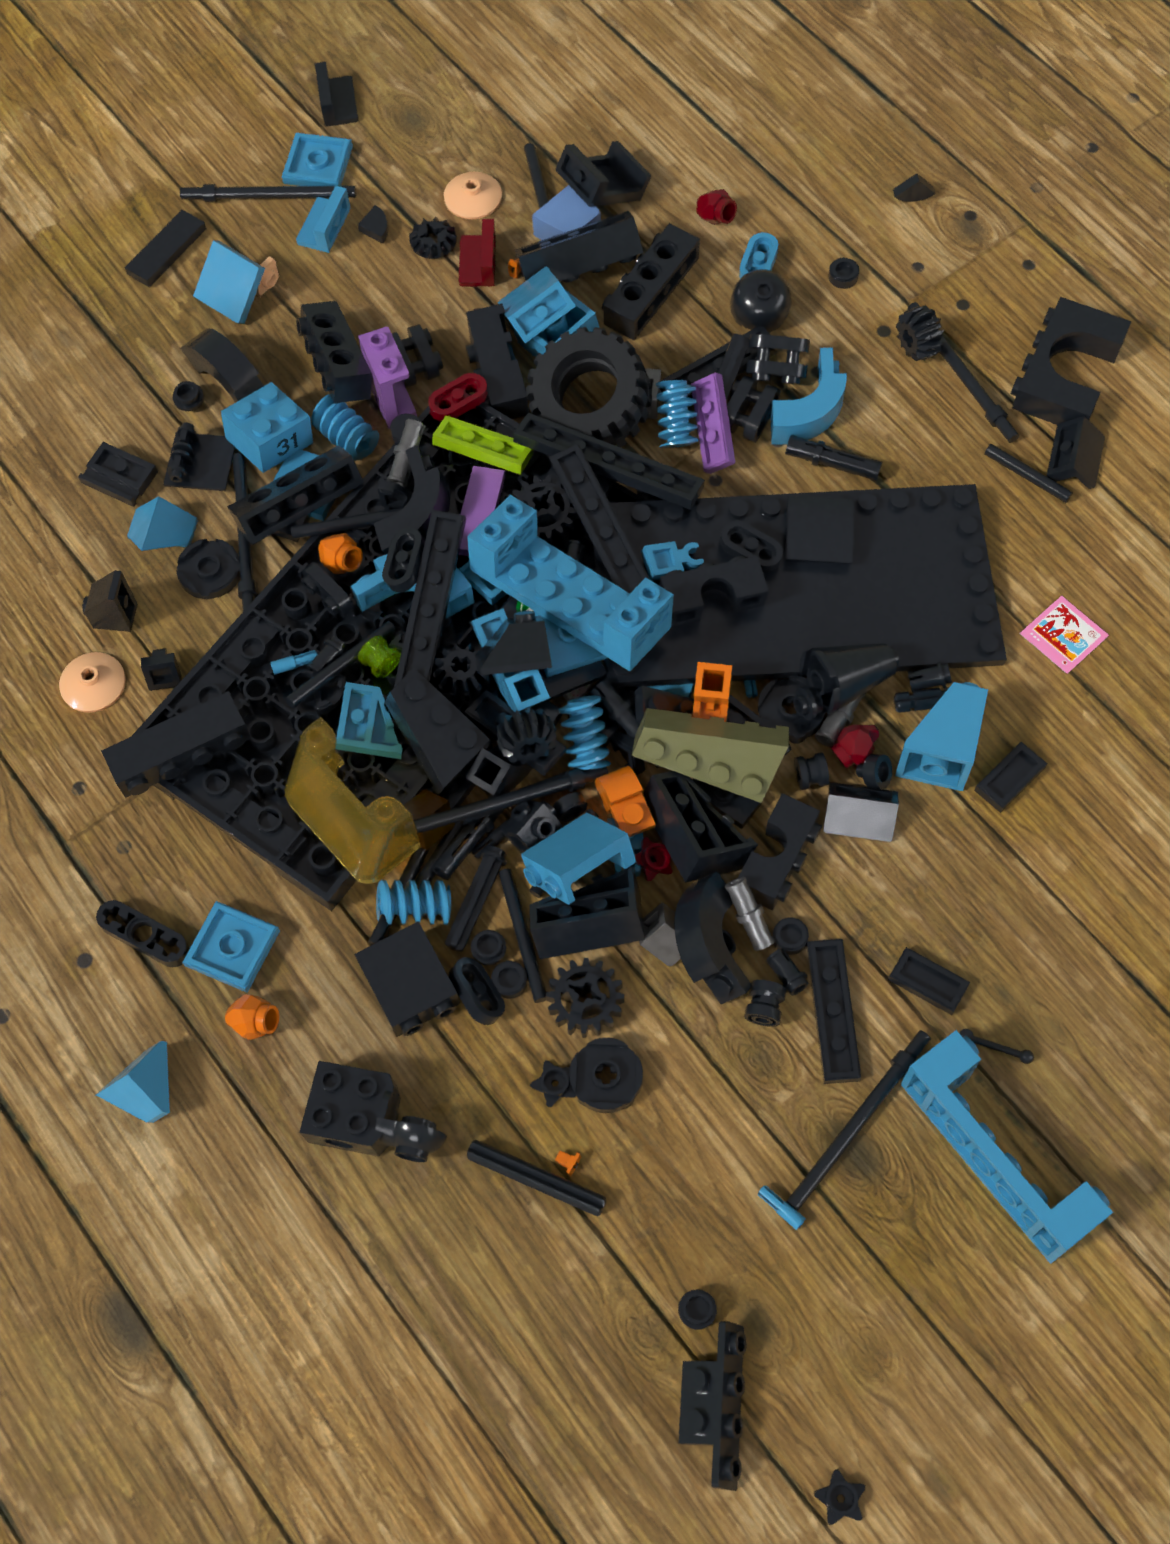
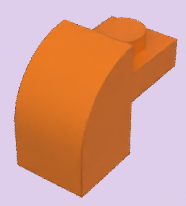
M697 663L692 717L701 719L718 717L724 718V722H727L732 665Z
M625 766L595 779L594 784L607 815L612 814L617 828L625 831L629 837H632L655 827L656 824L642 794L643 788L630 766Z

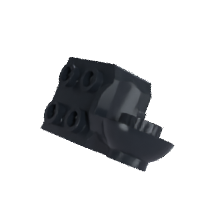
M318 1061L299 1131L308 1143L378 1157L389 1146L396 1147L394 1155L413 1162L425 1163L427 1162L428 1155L437 1151L447 1139V1135L436 1130L437 1125L427 1119L404 1116L402 1121H397L401 1097L398 1087L390 1074Z

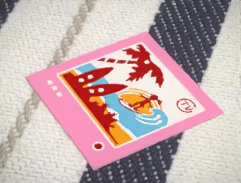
M1062 595L1020 632L1025 639L1067 674L1109 636Z

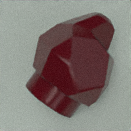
M724 189L709 191L701 195L696 202V213L712 225L720 223L729 224L737 213L736 202L732 200Z
M851 725L845 727L837 738L838 742L831 749L846 769L853 764L856 766L863 764L865 759L870 754H873L875 750L874 742L880 735L879 729L875 725Z

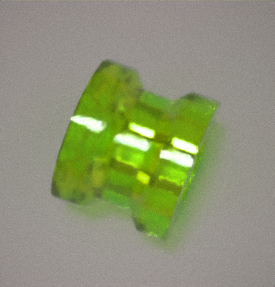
M378 635L363 645L359 651L358 660L363 665L370 666L372 674L380 679L389 675L397 667L401 654L396 649L389 648L387 640Z

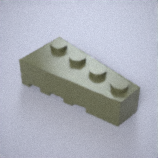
M647 708L635 735L632 756L762 803L789 747V727L777 725L776 728L761 727L759 723L745 721V724L724 722V718L710 717V719L694 718L692 714Z

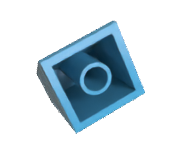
M953 682L905 741L895 776L963 791L975 760L988 689L980 688L978 685L970 682Z

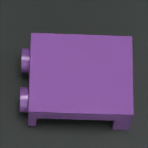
M383 327L359 335L361 352L372 372L371 390L388 429L393 419L398 415L409 413L417 416L402 381L409 378V371L389 327Z

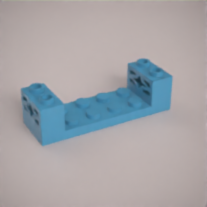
M511 494L467 536L469 564L472 572L628 671H631L671 628L674 594L646 577L631 593L618 587L537 536V510Z
M955 1030L910 1065L901 1086L1051 1264L1113 1213L1108 1207L1110 1205L1109 1200L1096 1186L1091 1187L1086 1181L1054 1208L1051 1209L1046 1204L1048 1198L1041 1188L1034 1183L1029 1184L1020 1173L1022 1168L1018 1161L1010 1153L1006 1152L1004 1154L994 1142L996 1138L991 1129L983 1122L978 1123L969 1113L970 1107L967 1101L959 1093H952L971 1077L981 1061V1058L978 1056L979 1050L974 1042L967 1036L962 1037Z

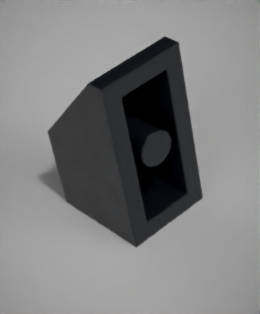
M115 570L91 584L89 596H85L82 609L92 628L131 632L138 603L122 571Z

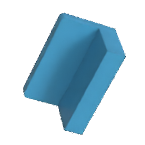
M335 186L329 199L316 198L296 238L298 245L327 253L330 252L351 209L347 188Z

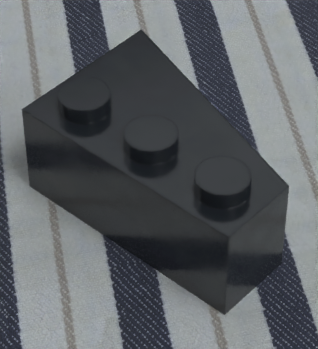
M503 304L468 311L466 315L470 344L465 345L469 363H475L477 369H473V373L481 375L486 380L488 395L484 403L511 419L526 416L529 413L528 398L518 359H515L511 346V333L506 330Z
M415 668L390 691L385 700L386 706L405 740H408L417 756V762L424 769L433 785L432 789L437 795L457 777L490 740Z
M675 771L651 776L643 796L656 824L654 828L685 883L699 880L715 871L721 875L742 870L751 852L755 851L758 844L751 837L745 839L733 827L735 821L728 814L723 817L710 804L712 799L690 777Z
M633 865L627 869L623 868L622 871L603 878L602 874L591 878L592 884L576 891L572 890L575 901L569 905L551 896L529 905L530 930L540 960L645 940L641 895Z

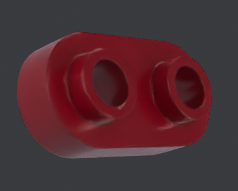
M467 373L434 391L428 400L432 417L438 421H442L446 415L457 418L483 403L488 395L486 380L477 373Z

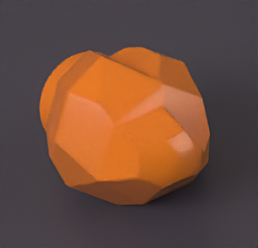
M346 533L332 535L320 541L318 547L320 561L333 574L353 572L361 565L363 559L362 551L357 547V543Z
M244 994L228 1008L225 1013V1022L240 1036L252 1040L275 1032L279 1024V1011L275 1005H271L270 1002L259 996Z

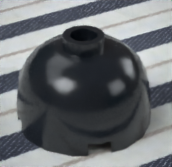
M767 269L753 270L743 275L734 286L730 299L731 313L736 323L741 327L743 325L745 328L752 330L757 326H763L770 333L780 328L788 317L792 305L791 290L786 280L777 272Z

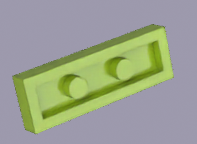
M447 415L432 437V445L520 475L533 456V449L513 442L511 437Z

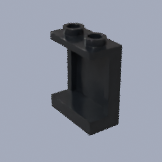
M612 141L606 155L586 157L575 144L565 145L555 169L589 207L641 201L651 179V174L619 141Z
M419 921L354 954L396 1037L402 1034L409 1036L422 1029L423 1023L435 1017L436 1019L447 1017L460 1004L458 994Z

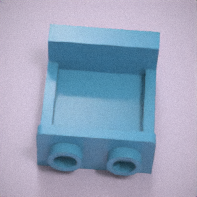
M547 266L497 302L498 304H503L506 317L524 343L531 340L576 307L559 280Z
M587 812L521 854L525 865L523 873L527 881L532 886H537L546 891L552 898H558L568 905L575 901L571 884L605 861L610 860L625 869L636 863L628 833Z

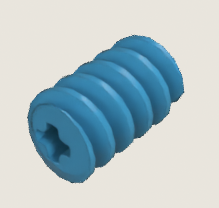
M685 380L657 382L656 387L665 391L658 393L656 398L666 403L657 408L658 413L666 415V417L658 420V425L667 428L658 433V437L668 441L660 445L659 448L685 447L698 442L697 437L689 435V432L698 429V425L689 423V419L697 416V412L688 410V407L697 403V400L687 397V394L695 391L696 387L688 385Z
M328 394L316 405L312 413V425L325 438H328L333 445L341 446L352 456L354 461L361 460L374 451L379 441L378 431H372V426L364 422L360 415H356L352 408H348L345 402L334 404L330 394Z
M584 696L571 699L567 702L568 705L558 709L559 713L570 716L569 719L561 722L562 727L572 729V732L563 736V740L574 742L573 746L566 749V753L576 755V759L567 763L568 767L591 770L611 765L610 761L603 760V758L609 755V749L600 746L607 742V736L597 733L605 728V722L596 720V718L603 714V709L593 706L600 702V696Z
M386 880L379 881L376 893L377 920H379L380 915H385L387 924L391 925L394 916L399 915L402 925H406L409 915H413L415 923L418 921L420 923L423 915H427L430 925H434L437 915H441L444 925H448L451 914V890L449 885L446 889L442 880H437L434 883L433 889L428 880H422L419 889L414 880H408L405 889L400 880H394L390 889Z

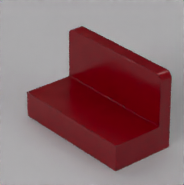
M482 219V235H462L460 237L458 281L461 287L495 286L496 231L494 219Z

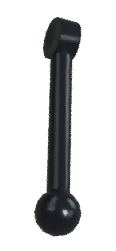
M963 1029L959 1033L962 1037L967 1036L975 1044L1020 1058L1024 1064H1029L1034 1060V1054L1030 1050L1019 1051L974 1036L973 1032L969 1029Z

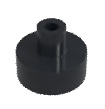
M870 754L865 759L864 764L857 766L856 774L858 777L863 778L868 788L885 789L890 784L892 778L891 760L887 755Z

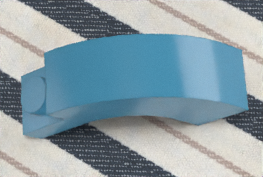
M820 348L818 360L819 386L813 393L796 400H772L770 418L771 445L788 444L791 435L810 440L827 430L838 417L843 405L847 373H839V360H833V348Z
M387 554L373 560L376 568L375 573L365 575L355 584L351 585L355 602L362 612L384 599L399 593L392 591L382 578ZM457 567L445 618L474 603L472 586ZM416 584L407 591H415Z
M504 608L471 621L482 648L503 622L508 619ZM538 669L492 674L505 701L514 712H516V709L521 711L550 698Z

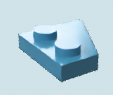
M346 682L335 749L401 759L402 746L398 743L395 735L394 724L390 713L386 710L385 700L380 687Z

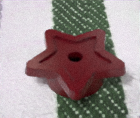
M644 837L641 842V852L635 855V864L643 868L645 879L652 881L658 873L672 874L673 870L669 865L670 854L666 847L660 843H652L647 837ZM651 857L655 858V862L651 861Z

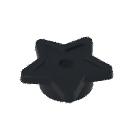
M548 1060L544 1061L543 1073L541 1077L530 1083L531 1088L544 1093L548 1107H552L560 1097H576L570 1084V1066L561 1068L554 1066ZM554 1080L559 1083L556 1087L552 1086Z
M834 1470L830 1485L814 1492V1496L827 1506L828 1524L833 1525L843 1516L857 1521L862 1520L858 1500L866 1488L865 1485L848 1483L839 1470ZM840 1494L845 1497L843 1503L837 1500V1496Z

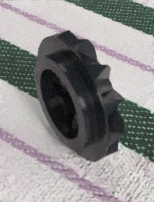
M436 216L433 221H427L423 218L422 224H414L413 232L409 233L412 250L417 255L428 259H436L449 254L457 242L455 227L450 226L447 220L439 221ZM429 233L437 236V243L431 237H428Z

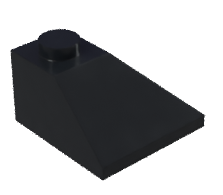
M523 611L514 613L515 618L506 619L475 656L481 675L552 668L543 618L535 616L534 611Z

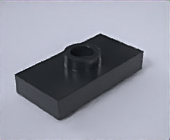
M692 779L712 799L710 804L723 817L728 814L735 821L734 824L743 829L762 804L697 779Z

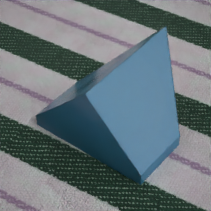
M158 496L135 510L127 536L141 551L174 546L187 547L192 543L198 519Z
M160 1041L144 1051L100 1090L96 1096L146 1123H154L169 1114L167 1042Z

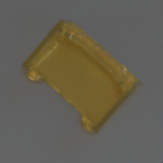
M320 717L302 732L284 789L285 797L290 807L351 875L360 883L372 884L381 880L421 847L411 813L400 801L393 797H380L365 807L337 776L338 768L344 765V761L335 750L337 744L336 735L333 729Z

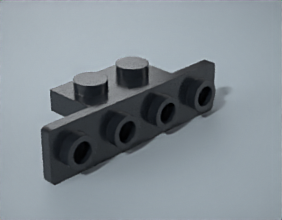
M720 1321L717 1361H683L678 1444L713 1446L712 1488L737 1491L738 1480L742 1471L739 1459V1442L743 1433L741 1396L745 1390V1380L742 1369L747 1341L743 1326L729 1321Z

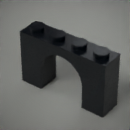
M1060 297L1056 307H1049L1043 321V325L1047 326L1045 331L1039 330L1032 346V348L1036 349L1034 355L1028 353L1021 370L1026 372L1024 377L1018 376L1011 391V395L1016 396L1012 409L1056 425L1082 416L1090 420L1101 392L1063 378L1054 370L1050 359L1062 352L1077 351L1115 363L1132 321Z

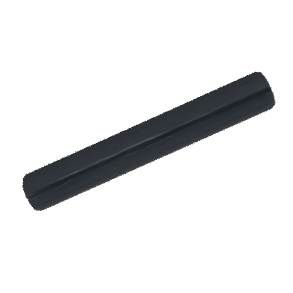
M473 1140L468 1148L467 1158L470 1161L592 1215L600 1216L606 1205V1197L479 1140Z

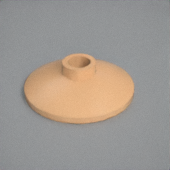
M483 172L462 173L454 177L444 190V202L448 210L455 216L468 220L489 216L499 207L502 201L500 184L495 178Z
M101 652L86 653L75 658L65 667L60 677L59 689L64 701L71 708L86 713L98 712L110 707L120 698L125 688L126 675L122 665L113 656ZM94 674L92 679L85 680L86 677Z

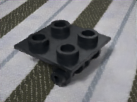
M183 423L175 433L163 485L166 487L226 491L235 446L225 436L197 434L193 424Z

